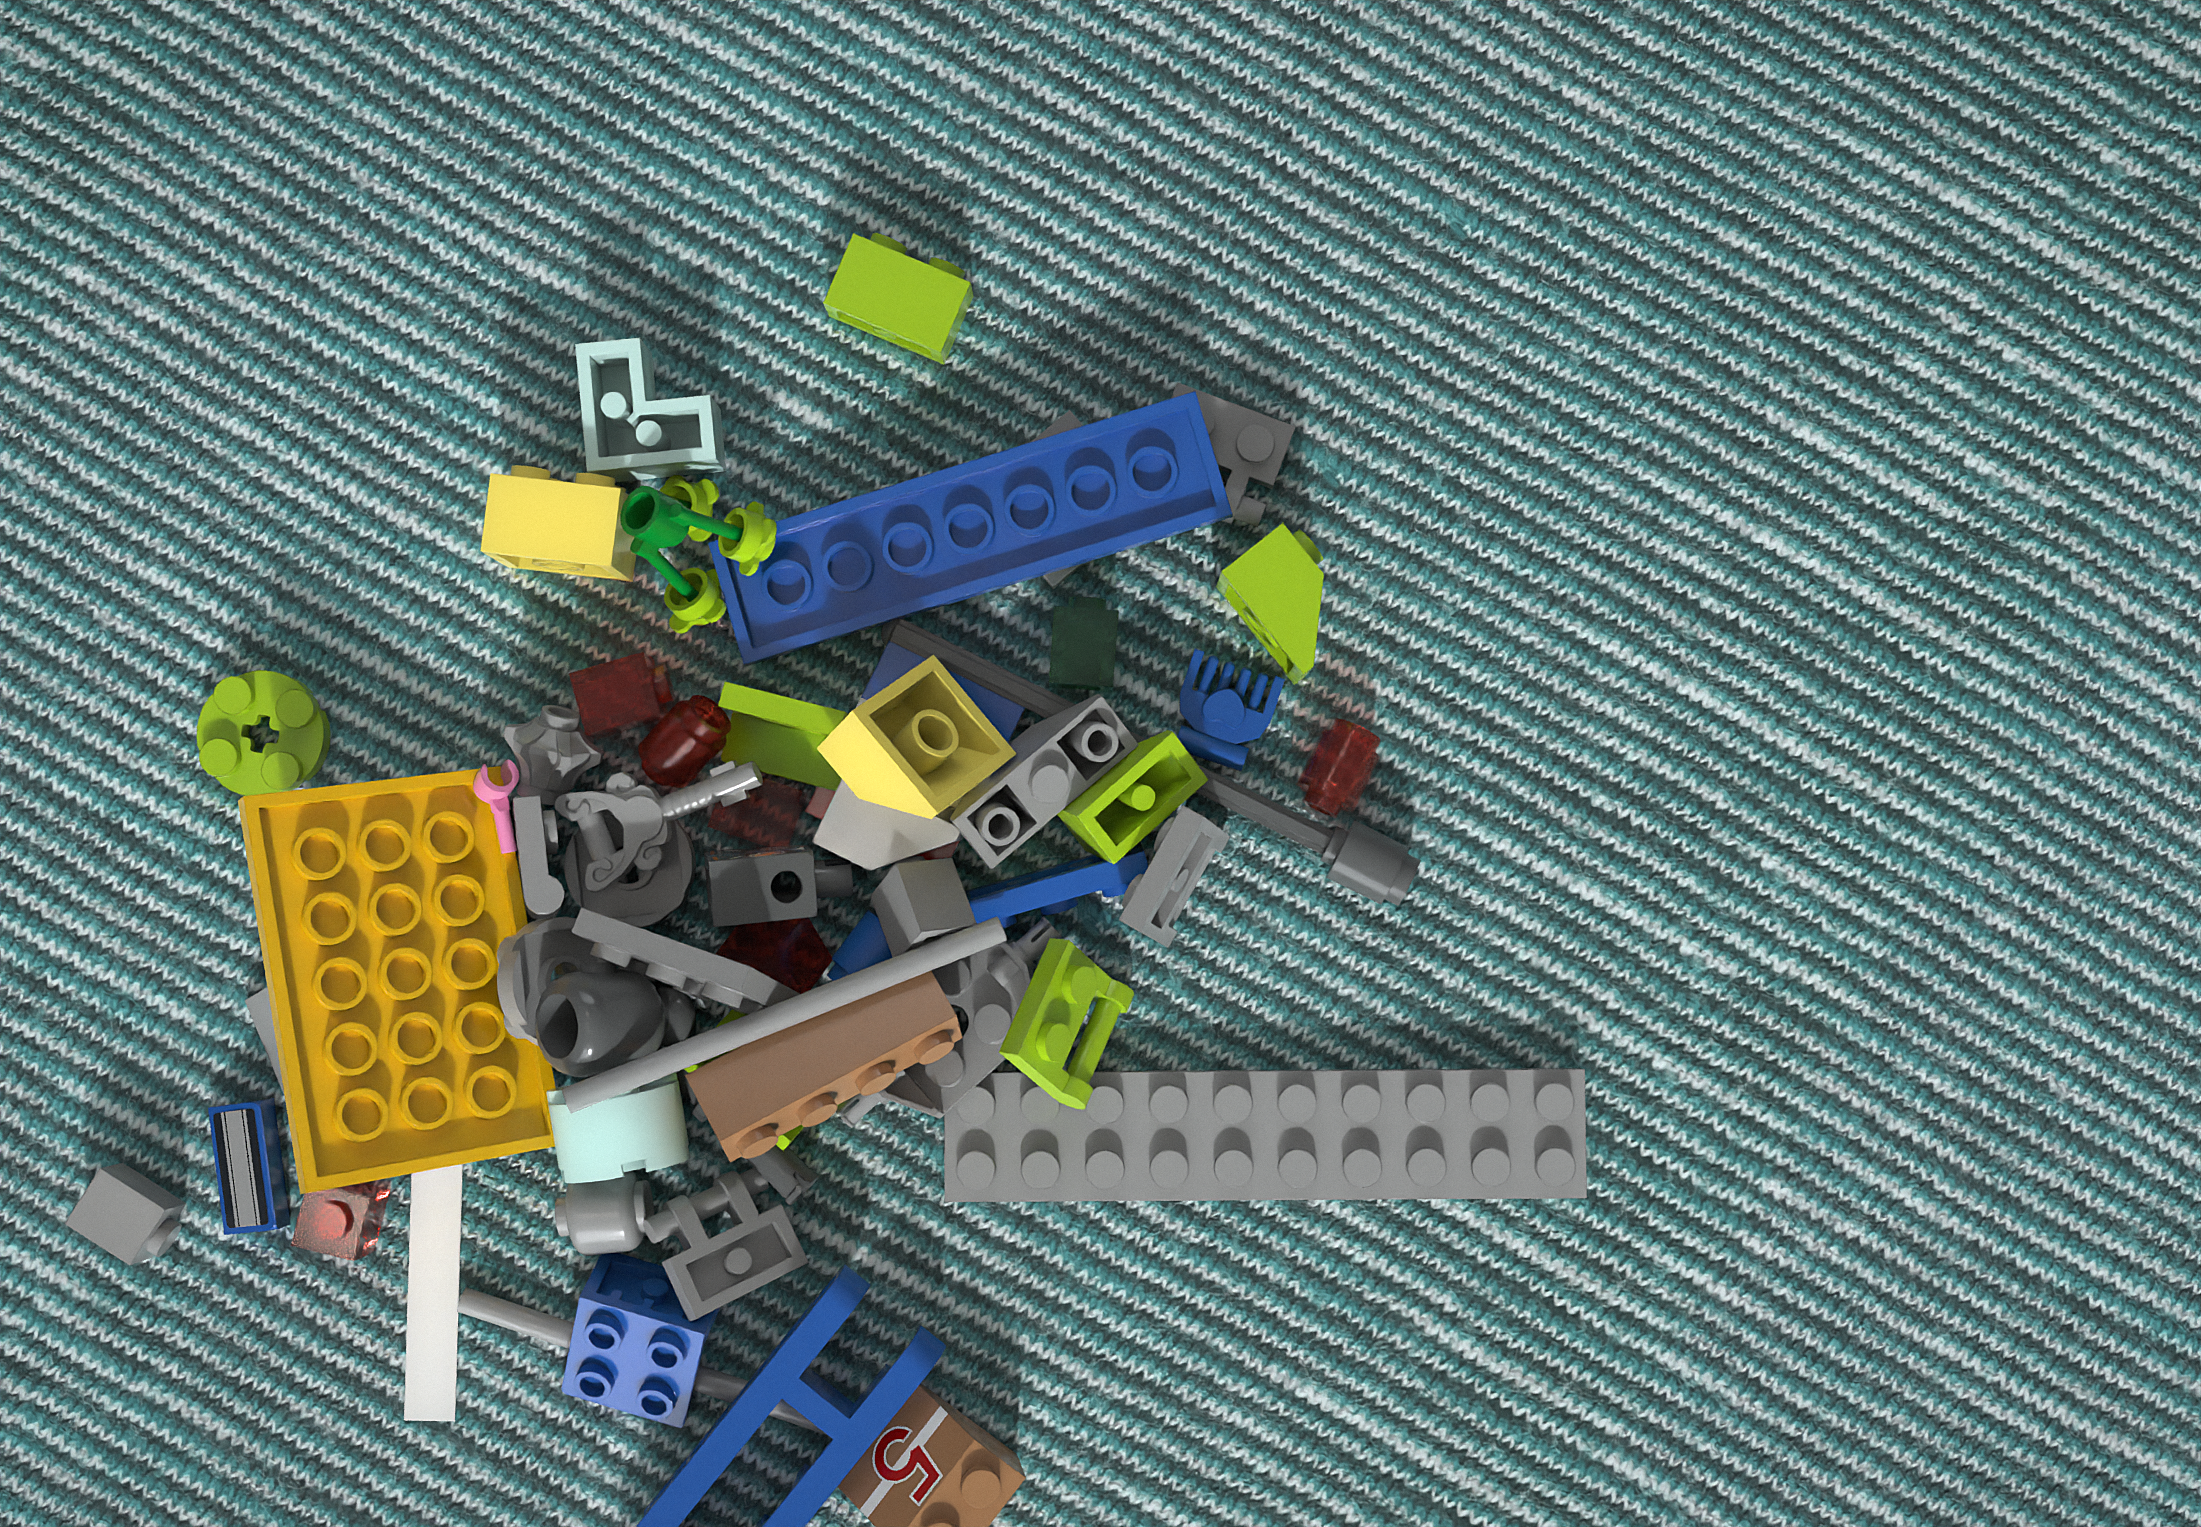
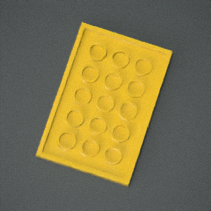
M501 766L488 767L489 780L494 785L504 786L501 778ZM480 768L243 796L238 800L300 1195L555 1147L546 1094L547 1090L556 1088L552 1066L546 1061L539 1046L527 1039L515 1038L509 1034L504 1025V1013L498 997L497 973L499 963L497 960V950L500 943L506 937L516 935L528 922L516 851L501 854L494 814L491 812L490 804L477 797L473 790V781Z

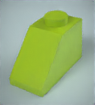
M1166 730L1138 743L1139 745L1057 814L1086 852L1115 864L1208 781V778L1173 731Z

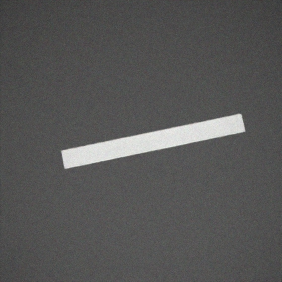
M463 1164L411 1174L404 1420L455 1421L458 1344L457 1308L459 1304Z

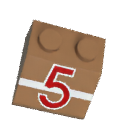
M921 1383L841 1481L838 1488L875 1527H989L1026 1479V1476L1015 1452Z

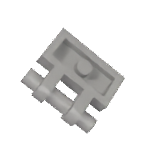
M1177 382L1171 398L1196 391L1219 470L1230 473L1225 490L1233 517L1222 521L1232 524L1233 520L1237 519L1258 527L1266 504L1244 496L1243 493L1248 480L1270 489L1273 488L1295 426Z
M754 1167L741 1174L730 1171L714 1179L713 1187L690 1198H687L685 1195H679L663 1204V1211L643 1221L644 1230L652 1243H657L671 1235H675L684 1249L683 1252L663 1261L662 1264L689 1322L809 1263L782 1204L761 1214L758 1213L751 1197L767 1190L768 1181ZM725 1210L730 1215L735 1227L709 1239L701 1221Z

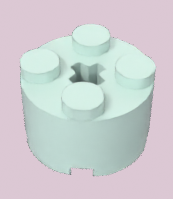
M676 1072L572 1114L567 1107L562 1093V1088L567 1086L546 1091L558 1167L561 1170L562 1180L565 1183H585L624 1177V1172L644 1167L646 1172L673 1166L690 1159L689 1141Z

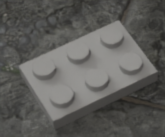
M584 908L580 909L571 931L594 943L590 955L603 961L611 962L619 966L618 969L638 972L651 982H655V979L672 985V988L704 1001L709 1002L710 999L728 1005V1008L744 1015H749L800 994L750 966Z

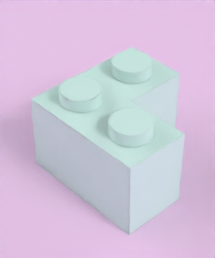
M640 338L575 344L588 473L615 478V482L671 477L673 475L682 476L726 471L721 410L710 395L656 400L652 353Z

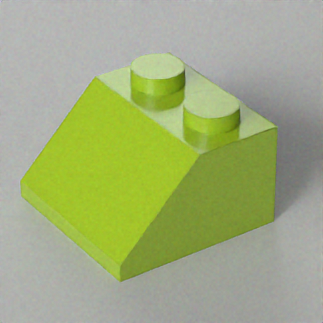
M1282 523L1222 570L1216 588L1295 685L1314 666L1324 573L1317 564L1323 560V556L1302 530L1299 529L1292 535Z

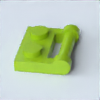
M1050 938L999 1053L1058 1102L1071 1108L1083 1110L1086 1108L1093 1093V1088L1089 1083L1119 1014L1126 1013L1135 995L1134 991L1127 985L1110 978L1070 940ZM1092 1000H1094L1096 1005L1069 1067L1065 1071L1062 1068Z

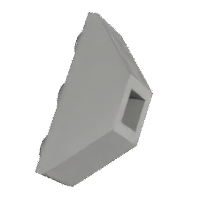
M1097 694L1030 726L1014 739L1009 745L1017 754L968 791L961 799L950 820L990 869H993L1139 744L1105 699Z

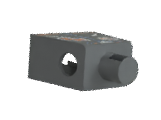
M808 845L704 851L708 914L713 927L817 916V899L853 895L851 862L845 858L814 860L813 851ZM794 872L795 884L791 890L778 893L771 891V882L778 873Z

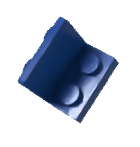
M617 1252L601 1254L579 1296L561 1388L562 1392L573 1397L673 1427L682 1428L689 1414L704 1344L720 1307L689 1322L663 1266Z

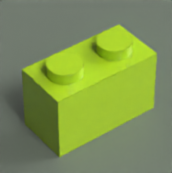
M853 233L823 302L829 317L944 365L974 297L971 282L963 279L965 271L948 261L936 257H931L928 264L905 255L907 247L888 236L873 233L869 240Z

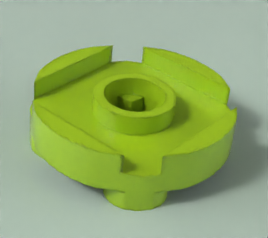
M256 670L239 676L227 677L216 685L213 694L207 699L200 712L196 736L197 746L200 751V764L208 774L214 776L224 787L241 795L249 796L293 790L298 788L305 780L309 781L324 764L331 736L325 711L321 710L318 700L311 694L313 692L304 683L291 676L273 671ZM268 716L270 717L269 726L271 729L279 731V738L276 743H266L263 751L258 752L254 749V740L249 738V730L251 726L258 725L262 717Z

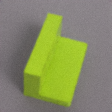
M724 681L718 706L733 713L721 754L723 762L728 763L736 760L738 766L754 761L760 772L833 791L837 790L842 778L818 751L817 747L849 713Z

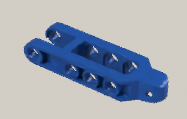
M844 1264L644 1510V1517L636 1527H679L781 1399L832 1439L810 1467L806 1463L797 1473L792 1488L770 1517L764 1514L757 1522L756 1527H805L932 1370L944 1352L946 1345L923 1326L919 1325L915 1336L891 1367L885 1364L854 1403L808 1367L852 1313L870 1287L867 1281Z

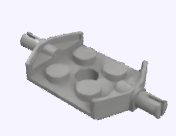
M1043 916L1017 942L1012 941L1009 945L1006 942H1002L931 970L952 1008H961L966 1012L969 1020L966 1033L962 1039L954 1043L953 1049L943 1058L925 1065L917 1062L898 1072L895 1080L885 1089L868 1096H863L859 1093L837 1105L836 1113L842 1116L841 1119L849 1127L853 1128L854 1124L878 1102L886 1105L889 1101L939 1119L943 1117L1006 1059L999 1053V1050L1033 977V970L1037 967L1033 961L1044 952L1050 938L1060 939L1062 937Z

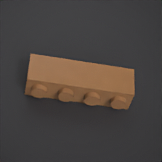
M929 971L740 1046L690 1072L685 1077L729 1161L732 1162L741 1156L745 1159H750L764 1154L776 1145L779 1136L801 1124L803 1127H811L827 1120L836 1112L837 1105L859 1093L863 1096H868L885 1089L895 1080L898 1072L917 1062L925 1065L943 1058L953 1049L954 1043L962 1039V1034L955 1011L932 971Z

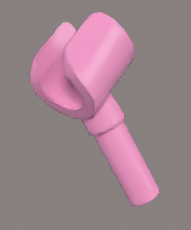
M505 760L501 766V778L504 786H497L489 780L487 766L484 763L475 776L473 790L477 797L490 804L491 812L494 814L501 854L517 851L508 796L518 783L519 771L511 760Z

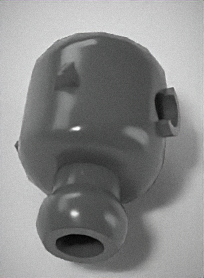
M611 962L581 964V971L568 973L553 980L541 994L535 1014L537 1042L546 1061L563 1074L588 1078L658 1051L660 1046L668 1047L686 1040L693 1032L696 1024L695 1006L687 994L671 986H663L656 989L642 974L625 969H616V965Z

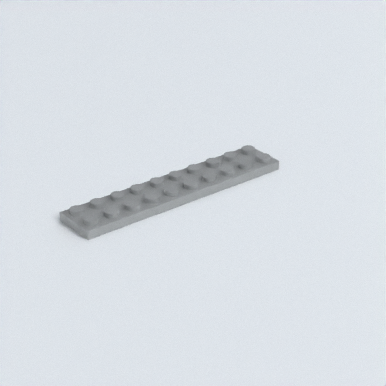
M1585 1069L1095 1071L1089 1083L1093 1088V1093L1086 1108L1083 1110L1071 1108L1058 1102L1022 1071H992L944 1115L945 1202L1587 1198Z

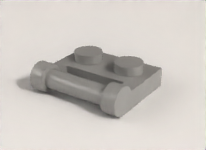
M540 795L513 798L514 829L525 910L528 916L534 920L553 918L558 914L564 900L562 884L556 878L549 875L547 855L557 854L558 849L555 811H542Z
M1182 806L1176 818H1169L1158 832L1154 843L1156 854L1145 874L1137 875L1128 886L1122 901V906L1125 909L1119 920L1169 948L1178 932L1173 929L1174 924L1215 851L1222 853L1230 836L1204 816Z

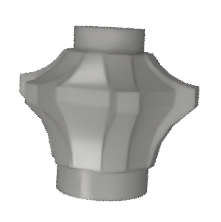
M546 705L542 707L540 716L535 717L531 721L505 726L503 737L512 748L516 759V767L519 771L517 793L520 796L540 795L541 804L555 805L557 798L569 793L585 771L602 762L604 751L593 744V736L584 733L583 729H581L579 713L562 706Z

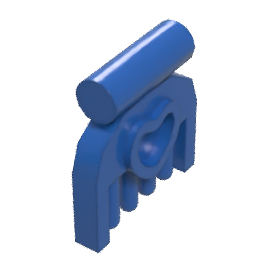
M1195 649L1179 694V712L1191 728L1181 725L1177 738L1190 755L1241 772L1249 748L1240 744L1258 739L1268 727L1285 679L1277 676L1274 677L1263 712L1260 713L1257 710L1268 681L1266 673L1261 672L1258 674L1246 708L1243 698L1252 674L1249 667L1242 668L1236 687L1233 689L1229 685L1235 670V664L1232 661L1226 662L1216 690L1208 695L1219 663L1218 657L1210 656L1198 690H1193L1192 688L1204 655V651Z

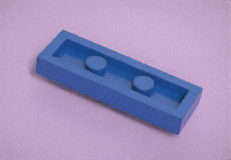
M1139 842L1115 864L1092 854L965 891L977 924L998 916L1002 927L1006 928L1017 922L1015 914L1040 908L1042 915L1060 913L1077 906L1078 896L1101 890L1103 897L1123 895L1137 875L1145 874L1148 863L1141 842Z

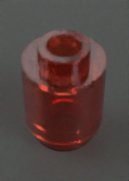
M693 695L689 700L677 702L638 745L641 766L645 774L652 781L662 786L686 787L725 747L727 742L726 735L731 730V722L727 714L717 703L702 695Z
M1336 718L1330 730H1322L1296 783L1297 787L1306 793L1302 802L1315 811L1332 818H1337L1340 810L1354 812L1380 759L1376 750L1381 739L1355 723Z

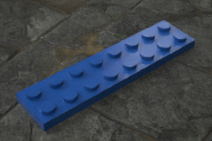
M1196 391L776 521V541L773 551L766 560L759 562L757 571L751 576L741 574L739 572L740 563L724 557L720 553L718 540L709 542L708 545L743 664L750 666L874 628L892 620H900L1233 517V513Z

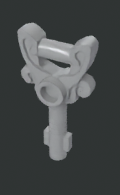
M736 760L709 770L711 778L664 797H660L656 789L649 785L638 786L635 776L626 772L612 775L606 782V792L597 790L567 793L559 796L555 801V809L565 818L578 822L593 861L588 864L584 885L591 892H599L618 882L632 870L635 864L639 869L647 871L655 870L662 866L666 856L661 845L667 844L671 839V820L678 819L719 801L722 802L723 807H727L750 798L748 790L763 784L762 775L757 764L754 761H750L738 766ZM607 809L622 823L624 828L623 849L619 852L616 851L602 811Z

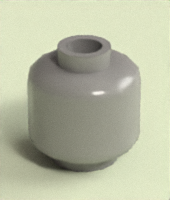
M633 1171L624 1172V1177L585 1183H568L566 1197L556 1198L555 1221L559 1235L561 1237L570 1236L575 1249L584 1256L635 1249L641 1244L644 1237V1219L654 1215L653 1196L649 1182L647 1180L639 1181Z

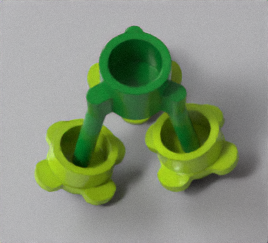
M673 475L659 491L644 485L635 489L622 506L620 522L623 530L634 537L630 546L631 552L647 559L669 582L664 593V602L674 613L669 619V626L676 633L682 634L687 632L693 625L702 626L719 620L726 611V603L722 600V589L716 569H711L705 573L700 568H688L679 572L658 551L659 548L676 546L684 540L687 534L692 540L702 542L714 533L719 535L718 547L720 553L724 557L738 561L741 574L751 576L757 571L759 562L766 560L772 553L776 541L777 525L775 520L766 518L764 515V505L756 501L751 502L746 509L740 507L733 509L724 521L712 518L713 503L719 497V489L716 483L709 479H702L698 483L687 482L683 476Z

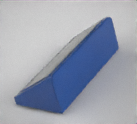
M274 1098L208 1108L224 1235L276 1230L291 1225Z

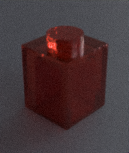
M644 652L569 673L587 736L600 739L670 719L666 703L675 700L670 675L665 664L655 666L653 657Z
M359 1183L304 1194L291 1246L351 1261H356L373 1253L376 1248L390 1190L366 1183Z

